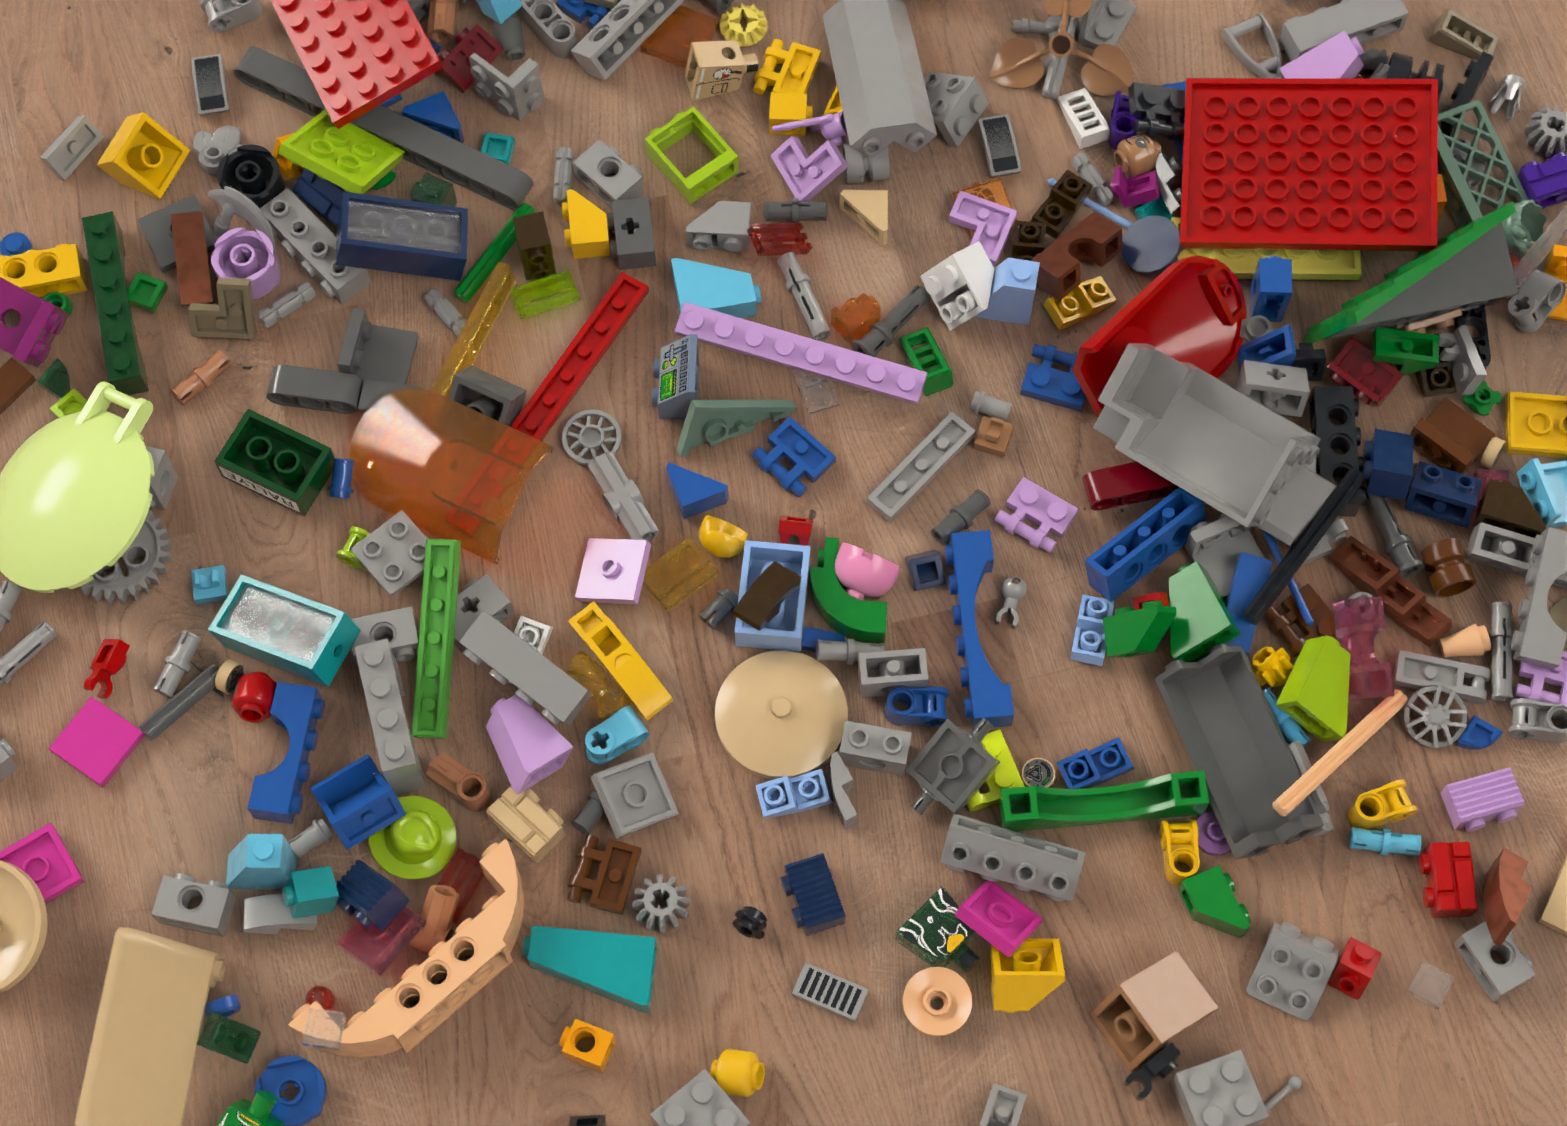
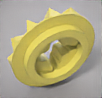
M742 2L737 7L730 6L726 13H722L720 21L722 36L727 41L735 40L741 47L758 43L767 32V20L764 11H759L754 4L752 6H745ZM742 17L747 22L746 32H743V28L739 24Z

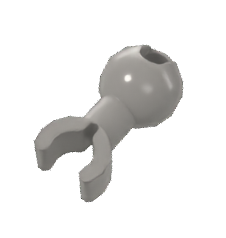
M1017 576L1007 578L1001 586L1005 602L1004 607L996 615V625H1000L1001 618L1010 611V616L1013 618L1012 628H1017L1019 622V615L1016 612L1017 604L1027 593L1026 583ZM1016 579V580H1018L1020 583H1019V584H1014V583H1012V580Z

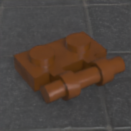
M1309 583L1300 588L1299 591L1314 620L1312 627L1306 625L1292 595L1281 603L1282 608L1287 614L1281 615L1275 606L1265 613V616L1271 622V629L1275 634H1281L1290 645L1289 651L1294 657L1299 656L1307 639L1328 635L1341 643L1350 634ZM1296 623L1305 634V637L1300 638L1291 625Z
M587 835L584 845L579 847L577 853L579 862L575 875H571L568 887L570 891L567 900L579 904L583 892L592 893L589 901L590 907L623 915L642 849L638 846L608 839L605 852L597 850L599 838ZM592 863L601 864L596 880L588 878Z

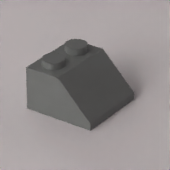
M471 365L454 376L439 432L490 455L520 414L527 390Z

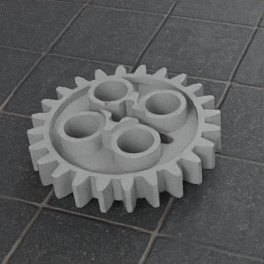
M149 510L138 535L122 555L127 565L129 576L124 577L123 569L118 560L111 567L105 565L101 570L93 574L94 580L82 585L81 591L85 596L92 593L96 602H99L105 596V600L109 605H112L115 597H118L121 603L125 604L127 595L131 594L137 601L139 600L138 591L142 589L145 593L150 594L151 591L148 584L151 582L157 585L161 584L156 575L158 573H168L162 563L172 562V558L167 551L172 550L173 547L170 541L167 540L170 537L168 531L162 529L164 525L160 518L155 519L153 512ZM145 556V559L142 563L136 565L133 564V561L136 558ZM115 569L112 575L102 577L106 570Z

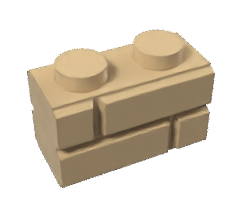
M510 786L487 809V816L493 824L537 864L564 838L565 833L561 826L564 821L551 808L547 811L537 804L540 801L539 797L530 788L518 795Z

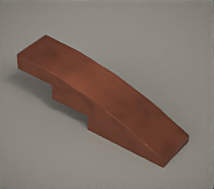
M1350 536L1328 555L1329 560L1361 592L1371 594L1383 612L1429 648L1452 628V619L1427 603L1425 593L1401 578L1399 568L1354 537Z

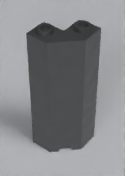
M1222 643L1209 649V655L1199 662L1176 660L1165 666L1166 671L1157 676L1155 680L1195 770H1204L1209 802L1234 858H1252L1267 853L1268 848L1285 841L1287 845L1299 841L1323 827L1324 823L1310 794L1287 816H1280L1273 809V802L1301 777V773L1242 646H1227L1226 643Z

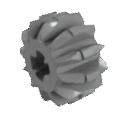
M1545 105L1540 112L1535 111L1530 117L1529 123L1525 128V134L1528 136L1526 145H1535L1534 154L1542 151L1547 159L1552 153L1555 155L1560 152H1567V112H1560L1558 105L1552 111Z
M657 874V883L655 884L649 878L643 880L647 890L642 888L635 889V895L639 899L632 902V908L639 911L636 915V920L639 923L647 920L646 929L648 931H652L655 925L659 924L660 933L664 934L666 933V924L668 923L674 929L679 928V922L676 917L687 919L688 912L684 908L690 906L691 901L689 897L683 896L687 892L685 885L675 887L676 877L671 876L667 883H664L663 875ZM662 898L664 902L667 899V907L661 909L660 905H658L656 908L655 901Z

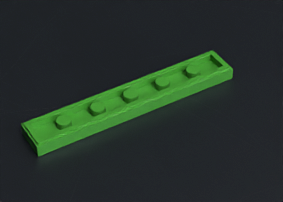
M426 539L411 736L415 738L447 739L461 541L457 539Z

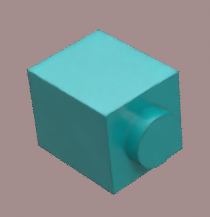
M331 866L290 872L287 884L282 888L284 905L286 907L290 906L293 919L332 913L334 911L339 894Z

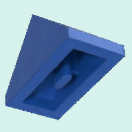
M444 91L403 108V116L461 143L464 142L461 124Z
M1283 326L1241 345L1237 354L1239 369L1241 370L1244 360L1292 367L1296 357L1292 326Z
M670 462L666 467L667 480L684 519L727 503L729 499L728 485Z

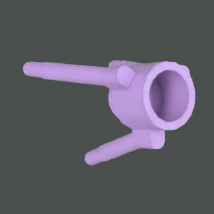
M843 111L772 127V130L777 132L810 126L809 130L811 132L821 130L823 136L826 139H832L836 146L844 144V136L848 135Z

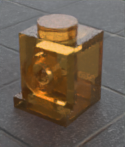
M863 293L858 298H851L841 307V311L837 307L831 310V325L852 346L855 340H860L869 332V326L872 323L880 321V305L873 296H867Z

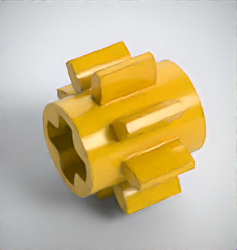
M1264 647L1253 656V665L1251 667L1260 686L1268 683L1271 687H1278L1286 683L1291 673L1290 669L1294 666L1290 662L1291 657L1282 647L1277 651L1273 647Z

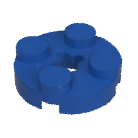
M284 1056L272 1061L263 1072L261 1078H258L254 1090V1097L258 1090H265L276 1096L277 1101L270 1114L282 1120L285 1126H304L319 1117L327 1097V1085L323 1074L313 1063L300 1056ZM293 1083L295 1088H300V1093L295 1096L293 1101H289L287 1097H282V1092L287 1090V1084Z

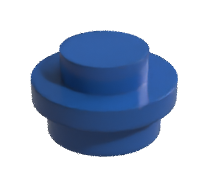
M19 232L6 235L0 242L2 256L23 254L32 249L29 238Z

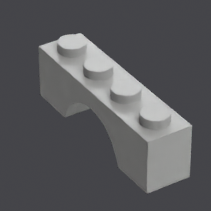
M1548 527L1541 535H1536L1533 543L1532 554H1536L1534 567L1530 566L1527 571L1525 585L1529 586L1527 599L1523 598L1521 600L1518 610V618H1522L1520 631L1515 630L1510 648L1515 650L1514 660L1554 669L1560 666L1567 633L1552 620L1547 607V596L1553 582L1559 576L1567 574V531Z

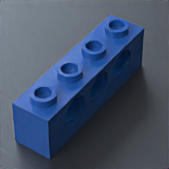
M1177 488L1084 560L1089 585L1110 602L1115 600L1186 544L1191 532L1190 530L1195 525L1206 521L1204 502L1182 488Z

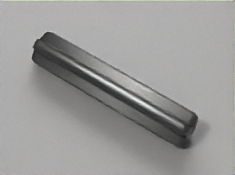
M211 664L140 725L141 731L151 740L159 736L216 687L215 678L219 667L216 664Z

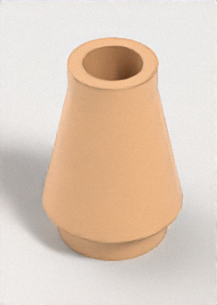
M1473 624L1448 637L1439 639L1443 658L1483 656L1484 652L1491 651L1490 638L1485 625L1477 626Z

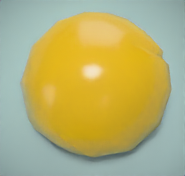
M710 515L704 517L698 532L699 541L703 548L715 557L731 558L739 555L744 549L745 540H747L746 531Z

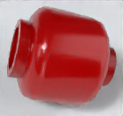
M259 671L241 676L237 681L232 701V707L241 719L251 723H259L264 719L270 718L272 716L270 711L277 683L268 674Z

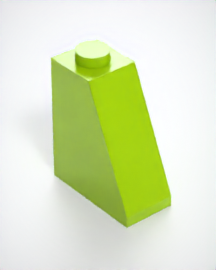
M1328 635L1305 641L1276 703L1277 707L1290 715L1292 719L1321 742L1340 740L1347 733L1351 654L1340 646L1338 640Z

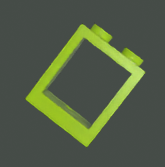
M694 106L687 111L677 113L672 121L661 128H655L645 138L646 155L690 205L739 172L738 155ZM691 132H694L716 158L687 178H684L663 154V151Z

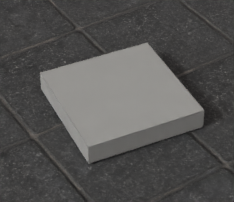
M653 752L591 776L616 839L676 817L679 814Z

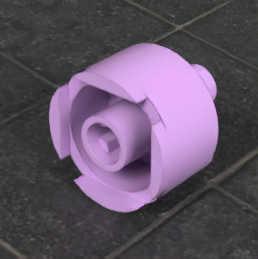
M235 228L227 231L217 239L214 245L213 256L211 255V263L217 278L250 279L253 300L265 296L280 283V264L270 239L263 232Z

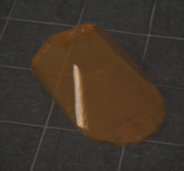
M406 389L383 397L365 412L353 433L350 445V460H355L352 475L358 488L375 506L392 515H396L403 510L417 527L442 539H457L461 541V548L497 564L499 561L498 550L502 531L532 470L548 453L551 454L554 448L433 391Z

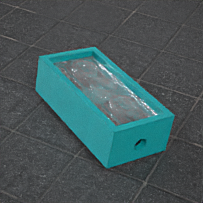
M242 574L208 628V631L225 648L329 687L361 632L358 626L343 611Z

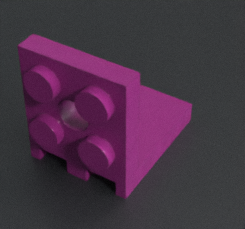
M0 277V349L12 354L13 357L24 363L39 368L40 364L48 357L51 350L50 345L55 336L59 335L62 331L68 312ZM11 310L18 311L21 317L19 325L14 328H8L4 323L5 314Z

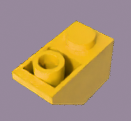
M573 189L566 190L567 202H562L563 220L569 221L570 229H564L566 248H572L574 259L611 256L606 213Z

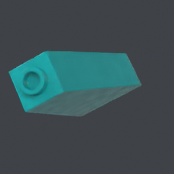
M533 925L531 936L525 935L523 956L528 957L527 960L531 968L642 1013L650 1012L657 953L656 937Z

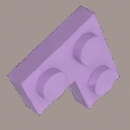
M791 136L770 155L793 195L799 201H810L848 167L836 144L829 140L809 156L799 138Z
M960 191L949 214L948 222L975 231L970 245L980 241L993 267H996L1017 218L1018 211Z

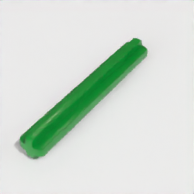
M522 203L455 288L454 294L458 300L464 303L471 300L516 242L512 218L536 213L532 206Z

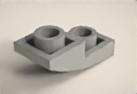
M282 894L246 898L243 901V933L277 935L280 928L315 930L317 915L293 919L290 906L286 907L284 905Z

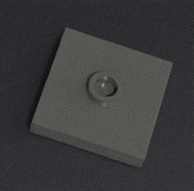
M195 195L137 219L163 273L176 268L170 214L202 211ZM202 211L208 254L214 251L217 239Z

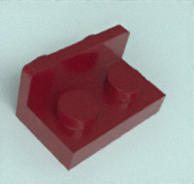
M478 24L471 31L465 27L454 39L458 45L452 51L446 48L438 56L444 68L434 73L438 76L441 72L462 93L474 82L470 71L469 57L475 53L491 64L504 50Z

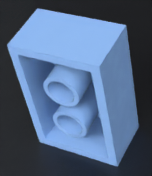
M745 540L738 602L756 579L774 561L800 575L801 583L780 604L779 613L760 631L736 617L735 646L801 652L811 546Z

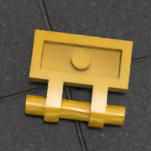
M774 39L771 47L766 48L763 56L765 61L762 68L756 72L753 91L756 94L763 95L766 87L774 86L772 92L806 94L820 61L821 50L792 42L790 50L785 51L782 50L784 42ZM783 64L780 73L773 72L775 65Z

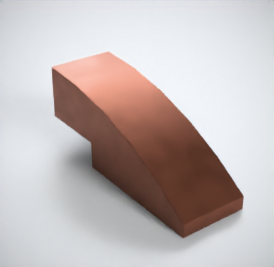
M202 211L170 214L181 307L190 306L191 303L213 304Z
M1505 847L1488 870L1483 888V908L1487 927L1494 944L1499 947L1517 924L1533 886L1521 880L1528 861Z

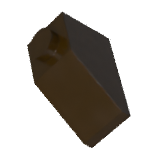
M1490 479L1482 491L1473 526H1477L1482 522L1533 538L1537 534L1541 535L1547 529L1522 488L1513 486L1511 482L1506 480Z

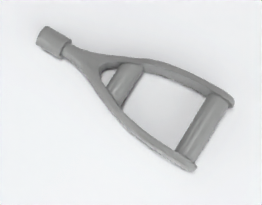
M1257 13L1255 17L1230 28H1223L1222 35L1225 42L1237 59L1249 71L1261 78H1284L1280 70L1282 67L1280 47L1272 28L1263 14ZM1260 28L1270 45L1274 57L1257 63L1243 50L1235 38ZM1276 69V74L1270 73V71Z

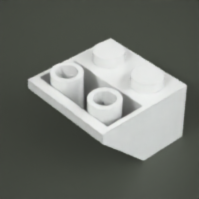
M980 241L952 254L920 276L926 291L932 297L941 318L945 321L950 331L988 308L994 267Z

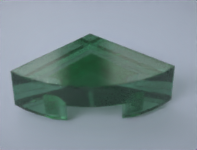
M57 358L39 378L37 383L40 387L61 399L70 392V376L63 362Z

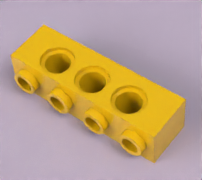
M76 243L59 244L55 248L44 250H28L23 254L13 256H0V277L41 299L51 292L67 295L88 291L84 258ZM55 268L53 271L46 273L49 269ZM24 274L22 277L15 279L18 275Z

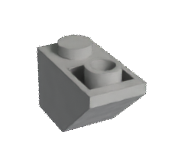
M717 202L686 226L687 247H694L698 250L718 248L730 252L749 250L751 202Z

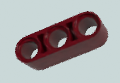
M1138 462L1098 469L1087 473L1082 478L1090 508L1094 511L1167 497L1179 488Z

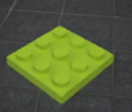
M325 109L283 141L278 154L289 159L291 163L312 171L319 178L338 185L346 192L364 194L402 162L405 151L352 123L337 129Z

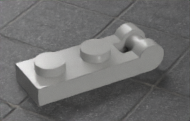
M1399 650L1396 657L1393 685L1416 690L1431 685L1444 686L1457 693L1461 699H1465L1473 704H1484L1487 698V691L1484 690L1485 682L1489 681L1490 670L1478 665ZM1464 677L1472 681L1471 686L1463 685ZM1441 692V693H1440L1441 695H1446V696L1449 695V694H1447V693H1445V692Z

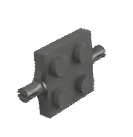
M982 717L971 733L962 730L952 720L947 718L905 770L918 781L923 790L921 795L911 805L917 813L923 815V812L931 802L936 800L942 802L953 813L959 814L999 765L1000 761L990 754L981 742L991 728L994 727L984 717Z

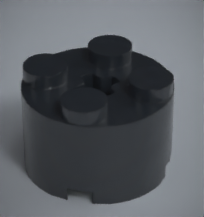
M242 145L237 147V151L231 155L227 153L218 165L217 179L221 189L228 186L241 192L259 209L286 189L277 160L271 155L270 151L262 146Z

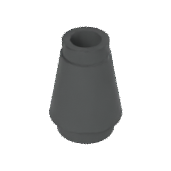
M512 14L502 24L493 20L494 26L492 30L508 59L514 61L523 58L525 51L521 20L516 17V14Z

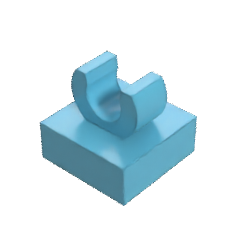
M224 565L191 570L193 597L196 605L227 599L228 585Z

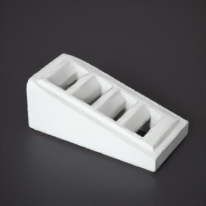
M1086 88L1057 97V102L1080 149L1108 140L1110 128ZM1078 99H1082L1083 101L1071 106L1069 105V102ZM1086 107L1085 111L1074 113L1075 110ZM1090 116L1091 118L1081 122L1079 121V119ZM1093 124H1094V126H1095V127L1090 128V129H1087V130L1084 129V127H1087V126H1090V125H1093Z

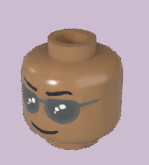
M1142 133L1119 142L1117 150L1114 151V161L1116 167L1121 166L1123 172L1131 178L1156 170L1157 156L1160 152L1162 153V150L1157 140L1153 141L1150 136Z

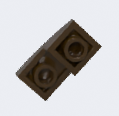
M1067 169L1051 188L1049 197L1032 216L1031 222L1046 223L1045 233L1057 239L1090 193L1093 184Z
M1015 220L1012 258L1031 261L1038 253L1044 251L1046 223Z
M1439 346V355L1444 349L1442 346ZM1439 358L1437 366L1415 372L1424 398L1457 392L1451 361H1442Z
M774 561L746 591L734 608L733 615L760 631L779 613L780 604L800 586L801 576Z

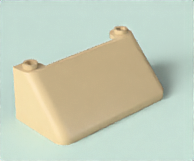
M119 927L117 929L74 1126H184L182 1123L209 988H214L217 981L221 982L225 973V961H222L219 953L133 928Z

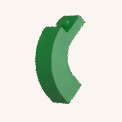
M826 537L825 549H818L817 567H810L811 595L817 611L832 629L838 633L845 634V637L862 643H883L884 645L887 602L859 600L849 595L842 588L835 571L839 538Z

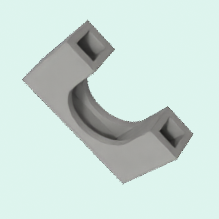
M388 639L355 646L382 773L395 795L426 788L420 757L415 748L403 706L402 696H405L399 666Z

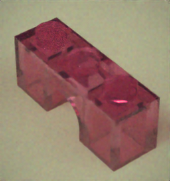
M1382 597L1352 598L1333 603L1336 638L1340 646L1351 654L1348 702L1370 701L1395 696L1391 663H1380L1374 652V640L1377 633L1386 630Z

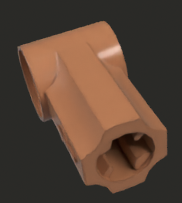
M430 0L427 30L429 40H433L437 44H448L449 41L454 40L456 14L459 10L458 0Z
M444 752L438 756L436 755L429 763L425 776L460 800L468 810L481 811L489 806L492 794L481 774L471 772ZM471 788H482L478 795L474 797L467 796Z
M434 884L429 888L421 917L416 921L410 934L408 943L410 947L429 954L436 944L441 941L447 942L452 938L453 930L450 926L460 896L455 889L446 885Z

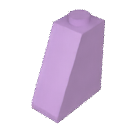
M1344 30L1282 66L1280 70L1285 78L1354 79L1364 66L1359 56L1364 51L1357 38L1354 37L1350 40Z
M514 695L507 700L502 698L493 705L490 710L492 715L486 725V729L513 790L519 795L560 770L564 766L573 746L532 705H529L518 695Z

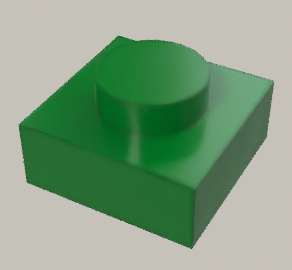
M137 272L128 288L130 305L155 313L168 289L166 282Z

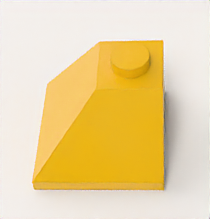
M1028 938L1010 958L990 943L993 1011H1003L1006 1013L1029 1011L1065 982V971L1059 939Z

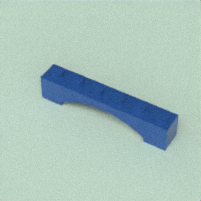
M990 530L951 533L950 545H945L944 551L946 565L952 564L953 575H948L950 595H956L957 606H952L953 624L960 627L961 636L956 637L957 656H963L964 667H961L959 672L961 687H967L968 699H963L965 719L971 718L972 729L976 727L982 717L988 720L994 727L1012 726L1014 709L1010 684H1003L990 667L980 645L975 621L977 590L984 574L992 572L994 563Z

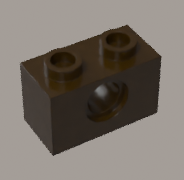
M543 211L512 218L525 279L541 280L549 275L556 274L551 242Z

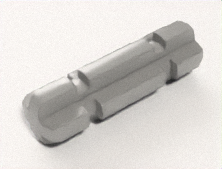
M559 147L556 150L557 162L555 164L553 198L554 202L558 205L562 204V202H567L566 190L571 189L573 150L569 147Z
M1081 152L1072 158V166L1077 172H1081V178L1093 184L1091 192L1092 194H1097L1095 198L1099 204L1106 206L1112 203L1115 197L1111 187L1106 186L1107 182L1094 164H1090L1092 160L1087 153Z
M307 281L301 283L296 287L297 290L295 292L291 290L272 302L271 308L266 306L258 312L260 321L265 327H271L278 322V317L283 319L302 306V301L308 302L314 298L316 294L313 287Z
M437 288L431 289L424 296L425 302L431 309L435 310V313L449 329L454 330L453 333L458 339L465 340L472 334V326L466 319H462V315L448 299L443 298L444 295Z

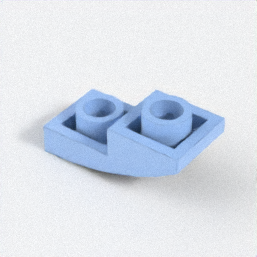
M1082 594L1070 660L1098 666L1103 665L1106 651L1103 617L1112 616L1115 601L1110 602L1108 599Z
M823 769L793 778L783 776L755 785L764 818L793 814L833 803Z

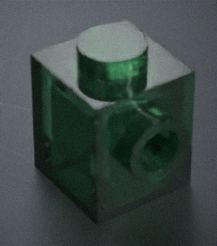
M425 173L421 181L416 182L411 190L410 197L412 201L453 207L457 204L453 184L428 173Z

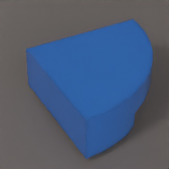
M1473 715L1457 741L1456 746L1468 750L1484 749L1495 743L1503 731Z

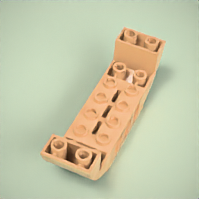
M505 839L500 844L496 842L490 845L483 852V858L479 861L486 880L501 895L500 897L498 895L491 897L483 905V911L477 917L466 919L456 928L455 932L457 934L449 941H441L430 950L428 954L430 957L420 966L415 964L403 973L402 981L393 989L388 987L379 993L374 999L375 1004L365 1013L363 1011L356 1013L347 1022L348 1028L344 1031L338 1027L317 1001L311 1005L305 1004L300 1007L292 1016L294 1020L289 1023V1026L303 1042L321 1051L344 1057L363 1058L380 1056L400 1049H404L408 1053L512 963L513 959L510 953L518 939L523 920L524 893L521 876L508 841ZM467 956H472L471 959L463 961ZM446 978L443 983L435 985L439 980ZM419 1001L415 1007L409 1008L412 1003Z

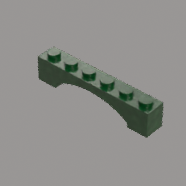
M113 211L83 217L82 223L109 383L114 385L117 391L129 396L148 392L145 365L140 352L127 287L124 260L126 254L121 228Z

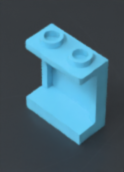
M1538 458L1531 459L1516 473L1521 488L1547 528L1567 526V460L1541 464Z

